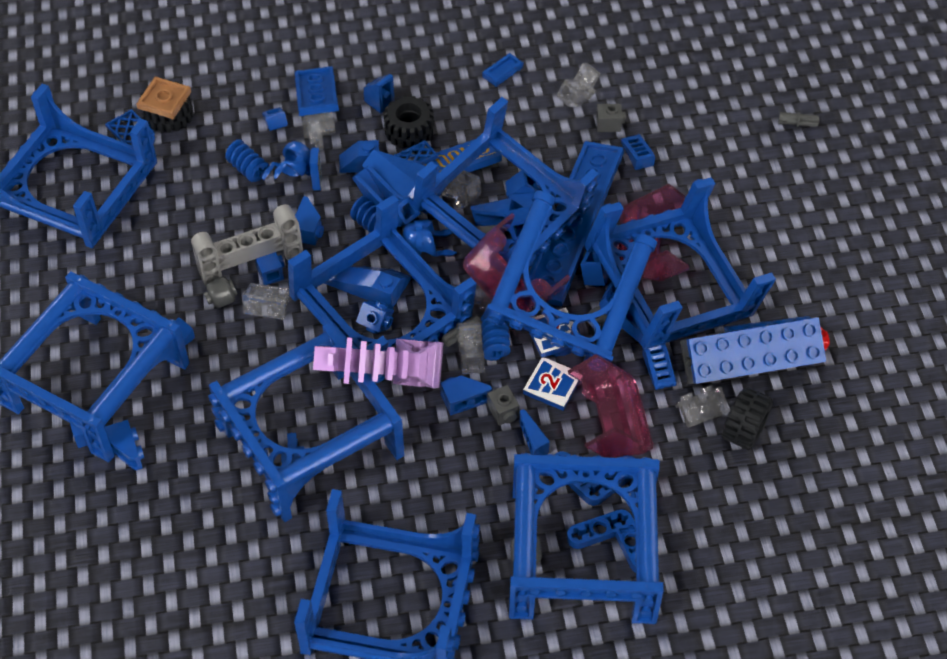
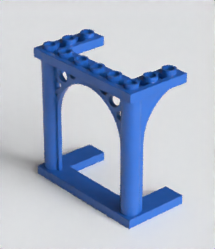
M41 84L31 96L40 125L31 133L29 139L19 148L16 155L8 161L6 167L0 173V207L83 238L85 246L93 249L157 164L148 121L140 118L130 131L132 146L88 130L75 123L56 106L49 86ZM53 138L58 141L55 146L48 145ZM69 148L87 149L132 166L98 212L92 193L84 191L73 205L76 216L47 206L37 201L28 190V178L31 170L45 156ZM15 185H22L19 190L11 191Z
M503 97L488 109L484 132L440 173L437 174L438 166L433 161H430L417 173L412 206L418 212L422 208L502 274L505 271L517 240L501 239L485 234L437 195L489 146H492L533 179L542 191L549 194L552 193L556 199L554 204H562L566 209L560 212L553 209L550 210L542 230L543 232L540 234L531 256L530 268L536 262L537 256L540 253L544 254L550 248V243L553 240L557 241L561 238L567 226L569 228L572 227L577 221V217L580 214L584 215L591 206L589 203L594 197L593 191L598 185L597 179L599 175L592 168L582 179L564 177L553 171L505 133L502 128L508 101ZM551 216L555 217L553 221L549 220ZM502 244L504 246L503 251H501L502 248L498 247L497 245Z
M712 177L694 181L681 208L669 209L657 215L651 214L638 220L632 219L624 224L617 225L624 210L620 202L603 205L584 244L587 252L594 251L616 288L637 234L682 242L702 257L731 305L675 322L683 308L679 300L659 306L655 315H653L637 287L628 311L643 335L640 341L643 350L753 316L776 280L771 272L753 278L748 288L745 289L719 247L710 226L708 197L716 184ZM682 226L684 233L678 235L675 233L674 228ZM621 243L626 246L627 250H619L614 245Z
M394 195L376 205V226L374 231L316 268H311V255L307 250L288 260L289 296L294 302L300 299L322 326L331 323L346 344L347 338H353L352 349H361L360 341H367L366 345L370 344L366 346V350H373L375 344H381L380 351H386L388 347L396 345V339L438 342L444 334L456 328V324H462L472 317L477 283L470 277L457 287H454L435 273L397 232L399 200ZM381 246H384L416 280L426 298V311L419 325L408 334L386 340L384 336L379 339H372L353 330L316 289ZM436 300L437 304L433 305L431 302ZM432 311H442L445 313V316L437 319L432 317L430 313ZM428 322L433 323L429 327L425 326ZM378 374V382L375 383H380L381 381H383L385 379V375Z
M70 271L65 277L68 285L1 358L0 405L19 415L24 409L20 399L22 397L82 429L90 453L109 463L115 455L104 427L105 424L157 364L166 360L185 370L190 363L178 322L173 319L168 320L157 311H150L140 303L132 302L122 294L114 293L102 284H96L84 275H77ZM100 315L114 318L129 330L133 339V349L129 361L88 411L16 375L17 371L58 326L75 317H81L95 325L101 320ZM143 329L152 331L150 335L145 337L137 335ZM140 343L144 344L142 348L138 346Z
M331 323L322 326L323 334L222 386H220L218 381L209 384L211 394L208 395V398L213 405L211 410L216 418L214 420L216 427L220 432L224 431L228 438L233 436L236 441L240 440L242 442L244 454L247 458L252 457L256 472L259 476L263 474L266 478L265 484L269 490L267 495L271 501L270 508L276 517L280 516L284 523L292 519L290 507L301 488L319 472L382 437H384L385 445L396 460L405 456L402 419L376 383L372 381L368 373H364V382H358L359 373L350 372V376L375 408L378 415L330 441L313 448L292 449L272 442L260 430L256 421V407L262 393L273 382L314 361L315 346L346 348L347 344ZM332 371L338 380L344 377V371ZM255 391V395L251 396L250 393ZM244 400L251 403V406L246 409H240L235 404L238 401ZM243 415H249L250 419L246 420ZM266 448H271V449L273 450V451L270 453L269 457H268V451H267ZM278 454H285L287 456L285 463L281 466H276L274 464L275 457ZM293 456H299V457H300L299 459H294L295 462L292 463V461H293V460H292V457H293Z
M514 454L513 577H511L509 619H534L535 598L634 602L631 614L632 623H657L663 596V582H659L656 489L660 468L659 459L648 457L632 459L623 456L604 458L603 456L580 457L578 455ZM539 476H551L554 483L546 485L541 482ZM620 479H632L631 485L626 488H621L618 482ZM577 482L597 483L618 493L629 505L634 516L636 581L536 578L537 517L545 499L560 487ZM538 488L544 491L542 494H536Z
M332 489L326 509L330 534L311 600H300L294 621L301 654L311 655L312 649L361 659H456L454 658L455 650L459 649L461 635L457 634L458 628L464 626L466 615L462 610L464 605H468L470 599V590H467L468 583H473L475 569L472 568L473 561H478L480 552V524H476V514L466 513L464 524L452 532L442 534L416 533L346 520L342 491ZM341 543L404 553L417 557L428 564L437 575L442 588V602L434 620L421 632L398 640L379 639L320 628L319 623ZM433 558L440 560L439 563H435ZM449 563H454L458 566L457 570L451 574H443L441 571ZM454 580L452 582L453 587H448L447 582ZM449 603L451 606L446 608L444 604ZM439 623L445 624L441 625L440 630L437 629ZM428 634H434L438 637L437 644L434 647L429 646L426 642ZM419 641L423 649H419V645H412L414 644V642Z

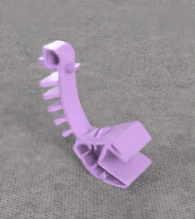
M347 338L346 348L315 346L313 370L344 371L345 384H349L350 372L359 373L358 382H364V373H370L374 382H378V374H384L386 380H392L393 378V384L440 388L444 342L396 339V349L395 347H388L386 351H380L381 344H375L373 350H366L367 341H361V349H352L353 338Z

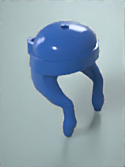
M291 141L286 144L282 150L285 157L284 161L281 163L271 162L268 168L264 170L262 179L264 180L274 167L276 168L274 179L281 172L291 177L303 176L305 174L310 176V149L299 141Z
M415 220L408 223L403 229L402 237L419 255L422 252H426L433 257H451L457 254L456 251L448 249L436 251L433 236L447 237L453 233L449 229L442 231L434 230L431 220Z

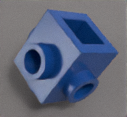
M365 301L362 303L356 322L366 326L367 331L378 334V332L386 331L391 327L394 310L388 308V304L382 301Z

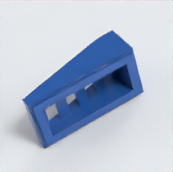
M640 134L621 139V143L635 170L654 166L655 155Z
M666 344L643 350L642 355L654 389L676 386L677 382ZM668 375V378L658 380L657 378Z
M522 409L520 411V426L530 453L532 455L549 454L550 441L527 411Z

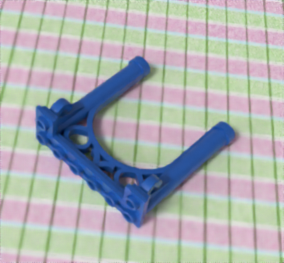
M537 190L533 195V204L492 302L486 307L482 318L486 319L485 322L492 326H502L504 322H507L513 329L529 331L530 335L534 338H545L550 340V343L556 347L563 348L564 346L571 349V352L577 356L584 357L585 355L583 361L588 362L589 367L600 370V368L604 369L614 358L612 356L613 348L650 254L656 248L657 241L648 235L637 234L614 295L604 308L594 313L583 315L559 311L539 297L529 278L531 256L556 200L551 194ZM522 276L526 291H519L514 294ZM530 297L535 305L532 312H525L519 309L516 303L517 299ZM540 308L543 310L541 314L545 316L548 324L532 318L538 313ZM608 312L602 330H600V325L595 319ZM569 321L574 322L571 325V334L556 328L559 325H568ZM588 321L594 329V336L587 338L577 332V325L579 323Z

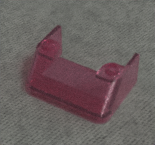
M667 184L626 204L620 216V224L627 223L632 219H642L651 214L657 215L669 209L681 208L686 196L672 185ZM654 238L657 241L654 252L650 254L641 279L663 281L688 270L689 265L668 250L660 253V238ZM619 243V250H627L625 245Z
M513 213L491 229L466 255L463 262L465 271L491 300L507 266V262L499 252L506 245V237L503 233L509 229L515 217ZM566 275L553 287L543 279H535L531 284L539 297L547 303L564 289L571 277ZM522 278L514 294L519 291H526ZM530 297L517 299L516 303L519 309L525 312H532L535 305Z
M597 354L568 370L570 376L582 382L583 395L596 403L603 430L602 435L585 443L586 448L605 458L645 454L653 449L638 387L634 378L629 373Z

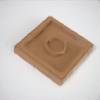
M154 77L136 103L137 109L174 119L190 95L191 87Z

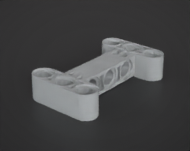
M286 204L278 206L273 212L274 223L215 243L212 242L207 232L195 234L191 239L197 268L204 285L206 286L207 283L222 277V270L282 250L285 258L290 260L303 252L299 222L291 206Z

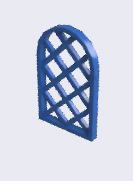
M131 109L109 121L105 126L119 141L132 143V140H126V137L130 136V133H128L129 128L133 129L134 127L130 125V122H138L140 117ZM128 121L127 125H120V122ZM149 127L150 132H151V137H153V138H152V141H153V144H154V142H155V133H154L153 130ZM119 128H126L125 132H118Z
M426 140L394 155L406 157L405 159L407 160L409 157H415L414 160L410 161L422 165L439 158L438 154ZM418 157H424L422 161H417Z

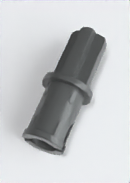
M779 112L778 124L796 125V127H799V125L816 127L819 124V116L800 114V112Z
M474 315L464 323L456 324V328L443 335L442 342H444L445 346L449 347L462 338H468L469 334L481 328V319Z

